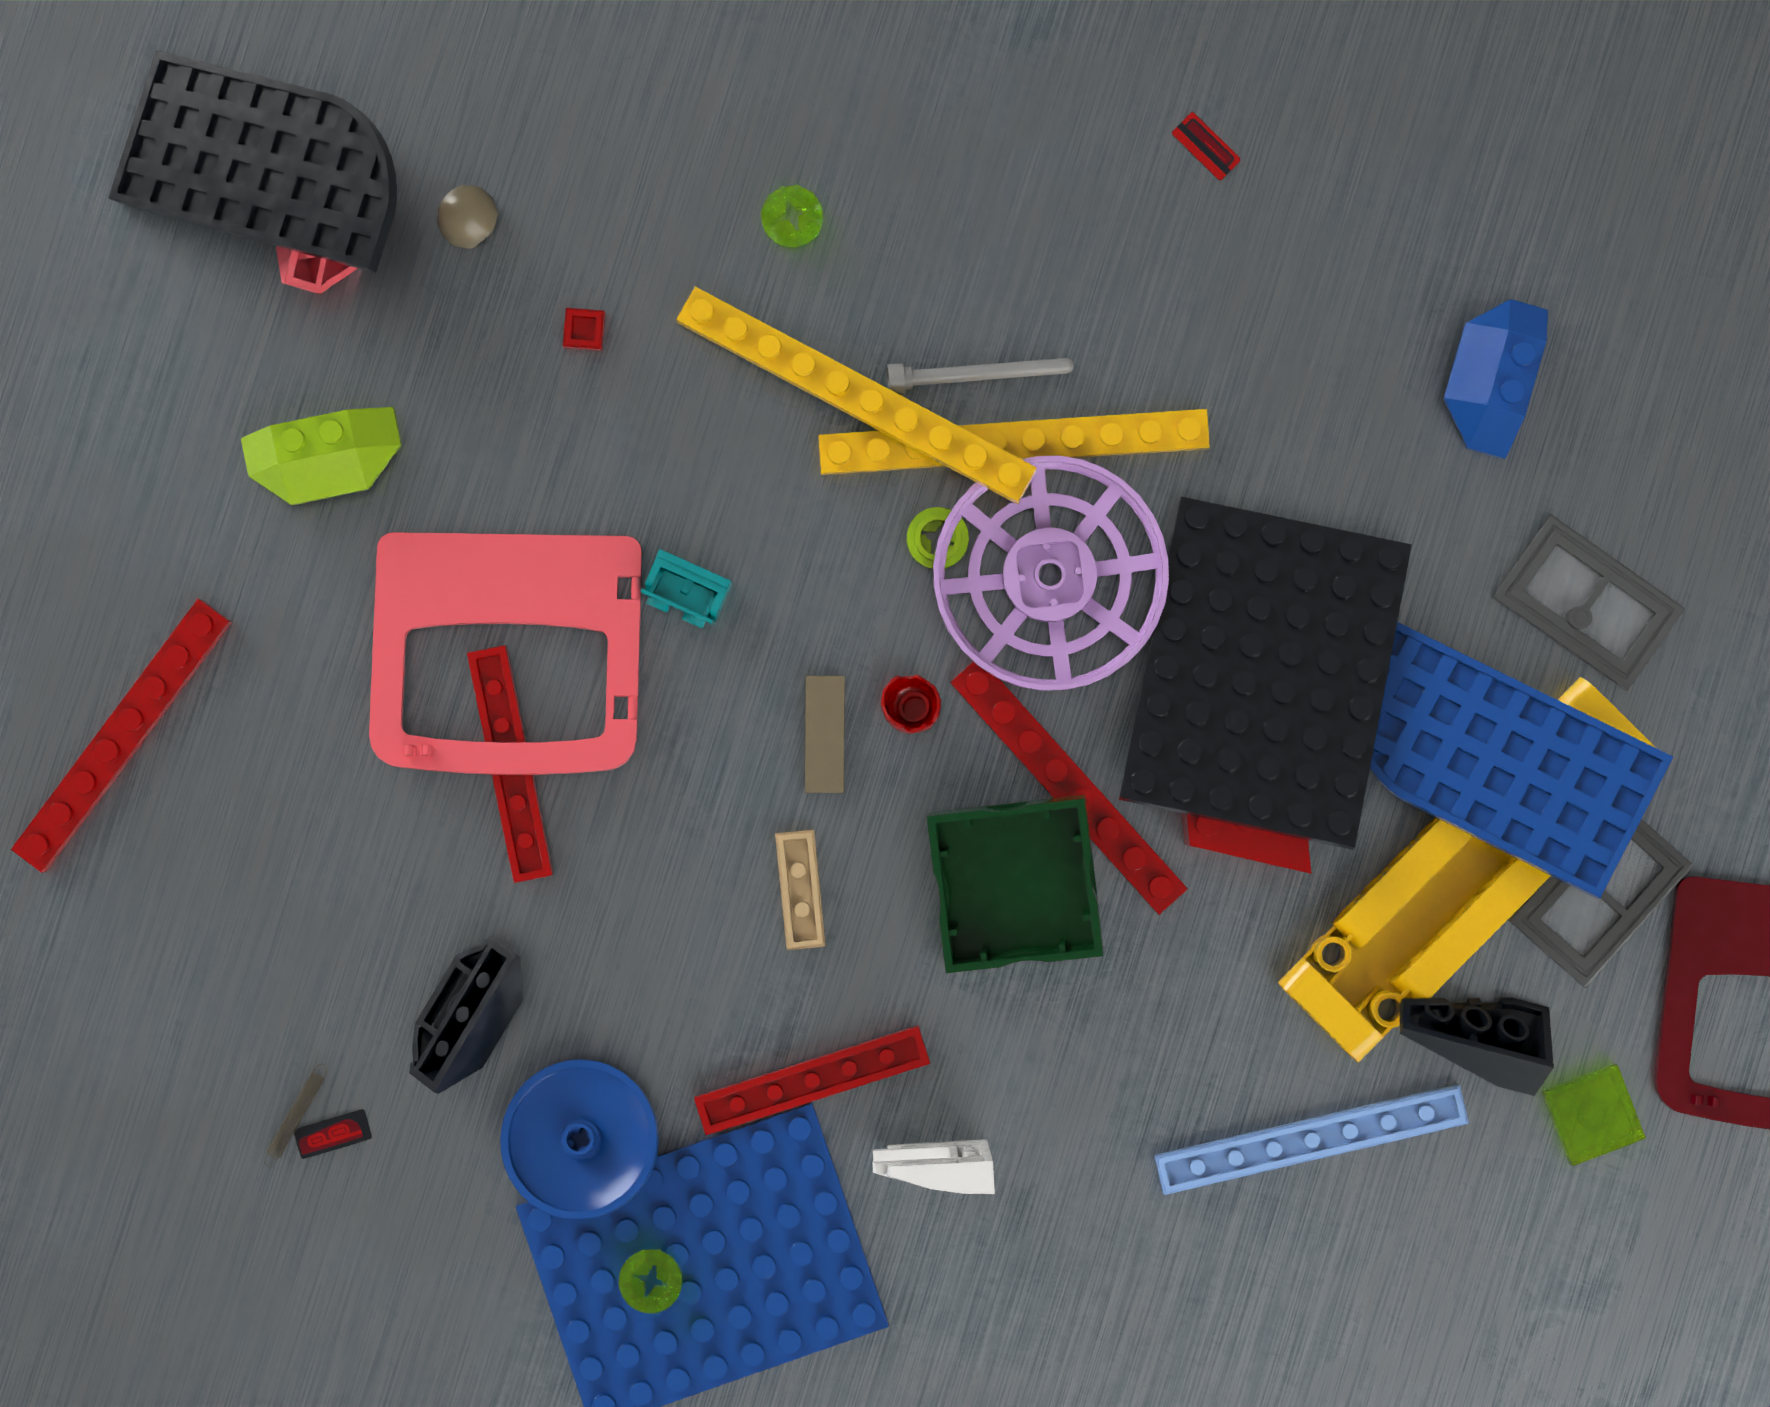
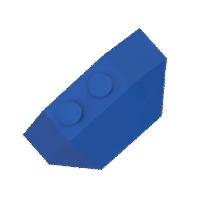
M1510 299L1464 324L1443 399L1463 437L1462 440L1467 449L1506 459L1526 416L1545 349L1548 322L1547 309Z

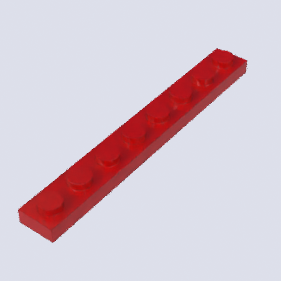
M197 598L10 850L41 873L48 871L232 624V621L202 599Z
M972 662L950 682L1053 798L1076 795L1086 796L1091 841L1158 915L1188 890L1182 881L1000 679Z

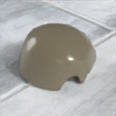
M463 185L448 192L438 208L437 225L442 237L455 247L471 249L491 236L498 216L493 197L481 187L474 185Z

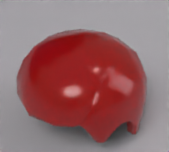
M897 675L891 679L882 691L881 709L885 720L895 730L907 734L921 733L929 730L938 720L941 698L936 686L920 675L903 677Z

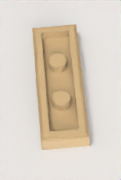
M813 829L775 833L787 950L825 947L826 941L815 831Z

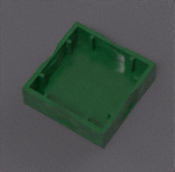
M1085 795L930 812L927 815L933 873L938 883L941 904L939 923L946 973L1000 968L1021 961L1055 962L1104 956Z

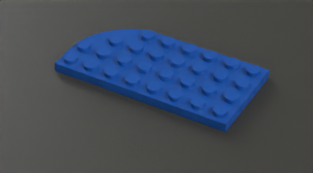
M1397 622L1370 771L1390 793L1400 800L1599 900L1664 777L1673 756Z

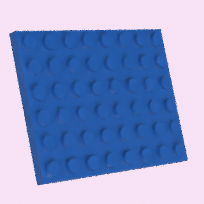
M813 1102L657 1155L653 1171L643 1188L627 1204L610 1214L592 1219H565L547 1214L537 1209L528 1201L516 1205L522 1228L584 1407H661L889 1327L881 1298Z

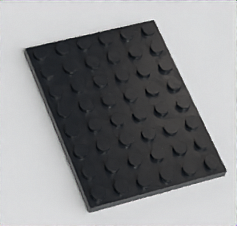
M1181 496L1168 555L1169 584L1166 602L1158 624L1152 633L1118 800L1353 850L1358 835L1412 544Z

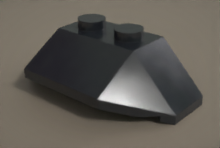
M490 937L484 940L482 944L473 946L454 957L414 1026L413 1062L410 1063L409 1073L434 1093L440 1094L484 1067L523 1001L521 957L495 938Z

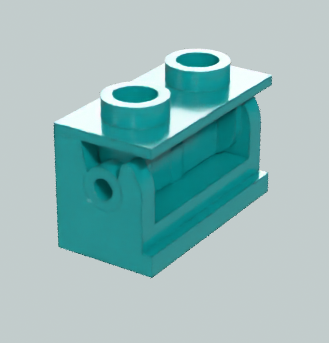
M659 549L644 585L646 587L641 589L640 592L648 596L646 604L666 613L671 606L684 612L682 620L703 629L705 623L715 625L733 586V582Z

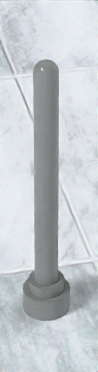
M1069 358L911 370V366L903 367V363L887 364L888 389L902 395L905 394V390H913V386L1067 374L1073 370L1074 364Z

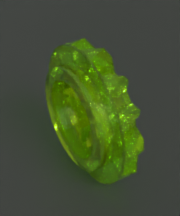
M798 184L794 186H781L767 196L761 209L762 225L766 234L775 243L785 247L803 246L812 241L822 227L823 210L821 203L812 191ZM787 201L793 206L794 210L804 211L802 215L798 216L797 225L799 230L797 231L789 220L782 221L781 216L786 214L785 207H787Z
M643 1249L630 1256L622 1266L619 1275V1289L622 1297L632 1308L643 1313H657L667 1309L676 1301L682 1288V1272L674 1257L669 1256L660 1249ZM653 1265L657 1266L656 1278L668 1285H655L652 1291L649 1292V1295L645 1296V1282L634 1275H648Z

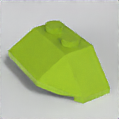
M394 407L347 409L270 425L241 438L248 476L291 505L369 490L393 455L402 446Z

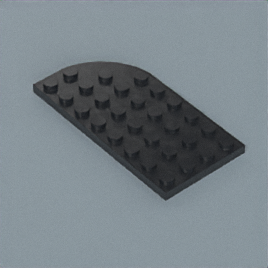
M155 51L108 199L127 206L376 273L395 216L397 182L393 160L381 133L362 111L346 100L333 94Z

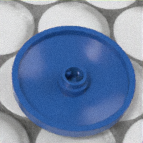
M579 1059L559 1062L534 1074L519 1088L512 1098L501 1127L500 1144L502 1160L514 1187L522 1197L537 1209L565 1219L580 1220L601 1217L627 1204L639 1193L649 1179L659 1149L657 1117L644 1090L623 1071L611 1065L593 1060Z

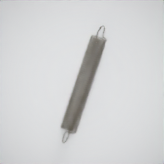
M310 1073L312 1077L308 1078V1083H305L307 1085H304L302 1088L304 1090H301L298 1095L300 1097H297V1102H294L267 1149L269 1153L274 1151L280 1154L277 1157L280 1158L296 1130L295 1127H298L303 1118L302 1116L305 1115L310 1106L309 1104L314 1099L313 1096H316V1092H318L319 1087H321L320 1085L324 1082V1077L317 1079L315 1078L317 1074ZM315 1079H317L318 1081H320V1082L316 1083L317 1085H319V1086L315 1087L316 1089H314L313 1087L309 1086V1085H311V1084L315 1085L314 1083H312V1082L316 1081ZM308 1091H310V1092L313 1093V1094L309 1095L310 1097H312V1098L308 1099L309 1101H307V1102H309V1103L305 1104V1103L301 1102V1101L305 1100V1099L302 1098V1097H304V1096L308 1097V1096L305 1095V1094L309 1093ZM301 1103H303L307 1107H302L305 1110L301 1111L302 1113L300 1114L302 1115H300L301 1117H299L298 1115L294 1114L298 1112L295 1109L299 1108L298 1106L302 1105ZM295 1115V1116L299 1117L300 1119L297 1120V1119H295V1118H293V1117H291V1116ZM291 1118H293L294 1120L298 1121V1122L294 1123L295 1125H297V1126L293 1127L294 1129H292L291 1127L287 1126V1125L291 1124L290 1122H288V1121L292 1120ZM288 1127V1128L292 1129L293 1131L290 1132V1131H288V1130H286V1129H284V1128ZM284 1130H286L287 1132H289V1133H291V1134H289V1135H287V1134L283 1135V1134H281V1133L285 1132ZM282 1136H284V1137L288 1136V1137H290V1138H288V1139H286V1138L282 1139V1138H280V1137H282ZM281 1139L287 1143H285L286 1145L280 1147L276 1145L278 1144L277 1142H279L277 1140Z

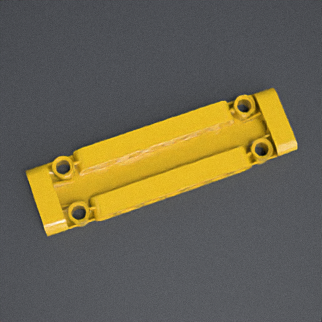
M1579 677L1558 699L1597 720L1655 747L1608 699L1584 678ZM1434 817L1337 915L1332 922L1334 926L1325 935L1317 938L1312 944L1311 949L1277 983L1345 1052L1359 1063L1392 1028L1400 1025L1399 1003L1402 998H1431L1551 875ZM1334 942L1340 948V957L1336 962L1327 964L1323 960L1322 951L1327 944ZM1391 998L1396 1005L1395 1013L1388 1019H1382L1378 1012L1379 1005L1383 1000Z

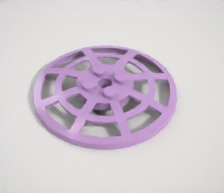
M1035 456L1022 459L1037 467V471L1030 482L1031 496L1021 498L1019 504L1014 502L1008 504L990 519L973 505L977 498L989 489L974 483L957 501L945 520L937 541L933 564L934 591L938 609L948 632L959 648L977 666L994 677L1018 687L1040 691L1069 690L1087 686L1108 677L1128 663L1146 644L1156 628L1165 606L1169 584L1168 555L1163 534L1153 513L1141 496L1123 479L1107 469L1082 459L1065 456ZM1058 469L1079 473L1098 480L1108 488L1094 506L1073 496L1047 493L1045 470ZM1120 497L1131 506L1141 520L1150 539L1153 553L1129 556L1128 548L1121 533L1106 516ZM1049 506L1070 508L1085 515V518L1073 533L1060 528H1052ZM1033 508L1036 530L1025 534L1018 541L1000 527L1013 515ZM963 516L981 532L976 538L971 551L968 577L945 579L948 546L954 530ZM1097 526L1110 539L1117 559L1095 562L1094 556L1085 542ZM991 539L1008 553L1003 573L980 576L982 555L988 541ZM1046 564L1057 566L1061 572L1059 583L1053 586L1043 584L1039 579V570L1042 566ZM1155 569L1156 582L1152 604L1146 620L1138 632L1122 621L1120 616L1129 598L1132 572ZM1119 574L1118 593L1109 611L1091 597L1096 587L1097 577ZM1005 589L1009 600L1015 606L1002 624L989 611L983 598V591ZM971 594L972 602L979 617L994 634L980 652L968 641L959 628L950 609L947 595ZM1082 610L1099 623L1087 635L1066 643L1063 620L1074 616ZM1027 617L1037 621L1048 622L1051 645L1031 643L1018 638L1014 633ZM1109 631L1128 644L1119 655L1105 665L1083 675L1071 676L1068 654L1076 653L1093 645ZM1006 644L1027 654L1044 657L1052 656L1056 679H1037L1021 676L1001 668L992 661Z

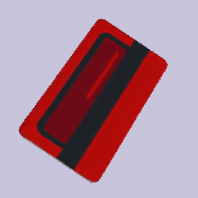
M1191 112L1172 131V135L1218 180H1222L1241 161V158L1194 112Z

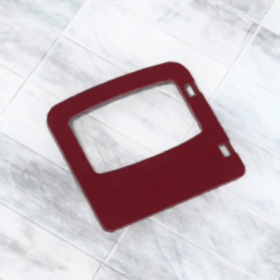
M1695 876L1685 877L1676 885L1654 1075L1655 1091L1661 1102L1676 1112L1720 1122L1770 1130V1097L1724 1090L1696 1083L1689 1074L1700 980L1707 975L1770 977V885Z

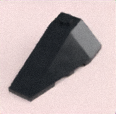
M1402 998L1399 1003L1400 1034L1497 1087L1535 1096L1554 1068L1549 1007L1516 998H1500L1497 1003H1482L1480 998H1468L1465 1003H1450L1445 998Z

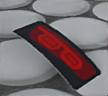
M363 1109L296 1128L294 1132L302 1159L372 1138Z

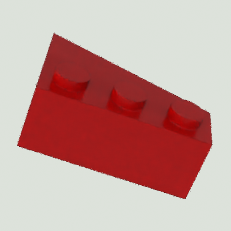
M1182 813L1185 845L1312 874L1308 840Z

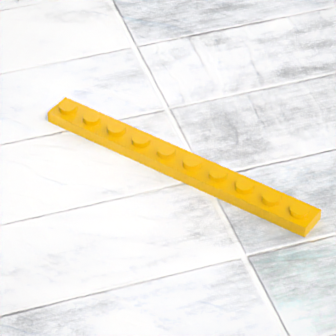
M696 286L676 318L679 325L1016 504H1019L1037 471V467Z
M1207 409L958 425L1020 459L1035 456L1086 458L1206 450L1210 448ZM881 431L818 435L821 475L946 467Z

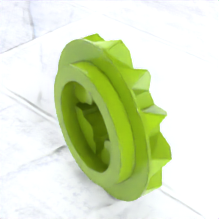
M944 507L925 509L917 514L909 525L907 531L908 549L912 557L926 568L933 569L935 552L934 554L930 553L932 541L926 538V535L921 534V532L935 533L941 524L945 523V520L952 511ZM962 518L957 524L950 541L954 543V546H948L945 568L958 563L967 550L969 533Z

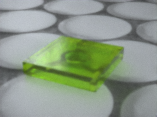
M1615 1063L1542 1091L1567 1159L1572 1166L1646 1139L1619 1066Z

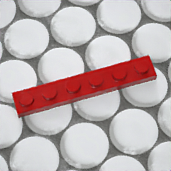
M503 645L467 653L485 742H527L508 647ZM492 775L513 882L518 883L554 875L534 775Z
M919 1025L697 1095L694 1097L705 1135H709L928 1065L930 1060Z

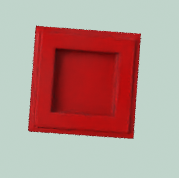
M566 308L563 347L603 351L606 312L603 310Z

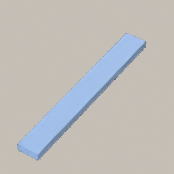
M1454 1084L1154 1155L1162 1192L1164 1195L1453 1128L1469 1124L1461 1087L1459 1084Z

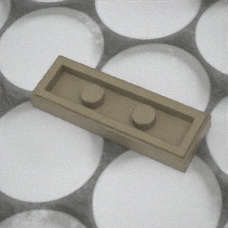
M806 676L805 793H844L845 676Z

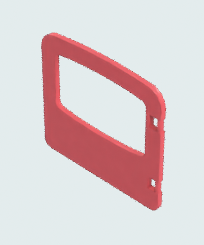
M392 532L382 536L378 541L376 556L369 723L370 744L376 756L393 767L489 775L585 773L614 770L627 763L635 752L638 728L640 591L642 578V548L639 542L629 536ZM618 578H632L631 599H618ZM469 624L544 625L602 632L607 636L608 640L605 730L601 736L596 738L521 743L458 741L409 735L403 730L405 653L408 633L413 629ZM615 697H628V719H614Z

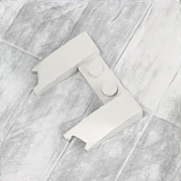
M987 1139L888 1145V1149L873 1150L872 1164L873 1173L933 1190L961 1194H995L993 1159Z

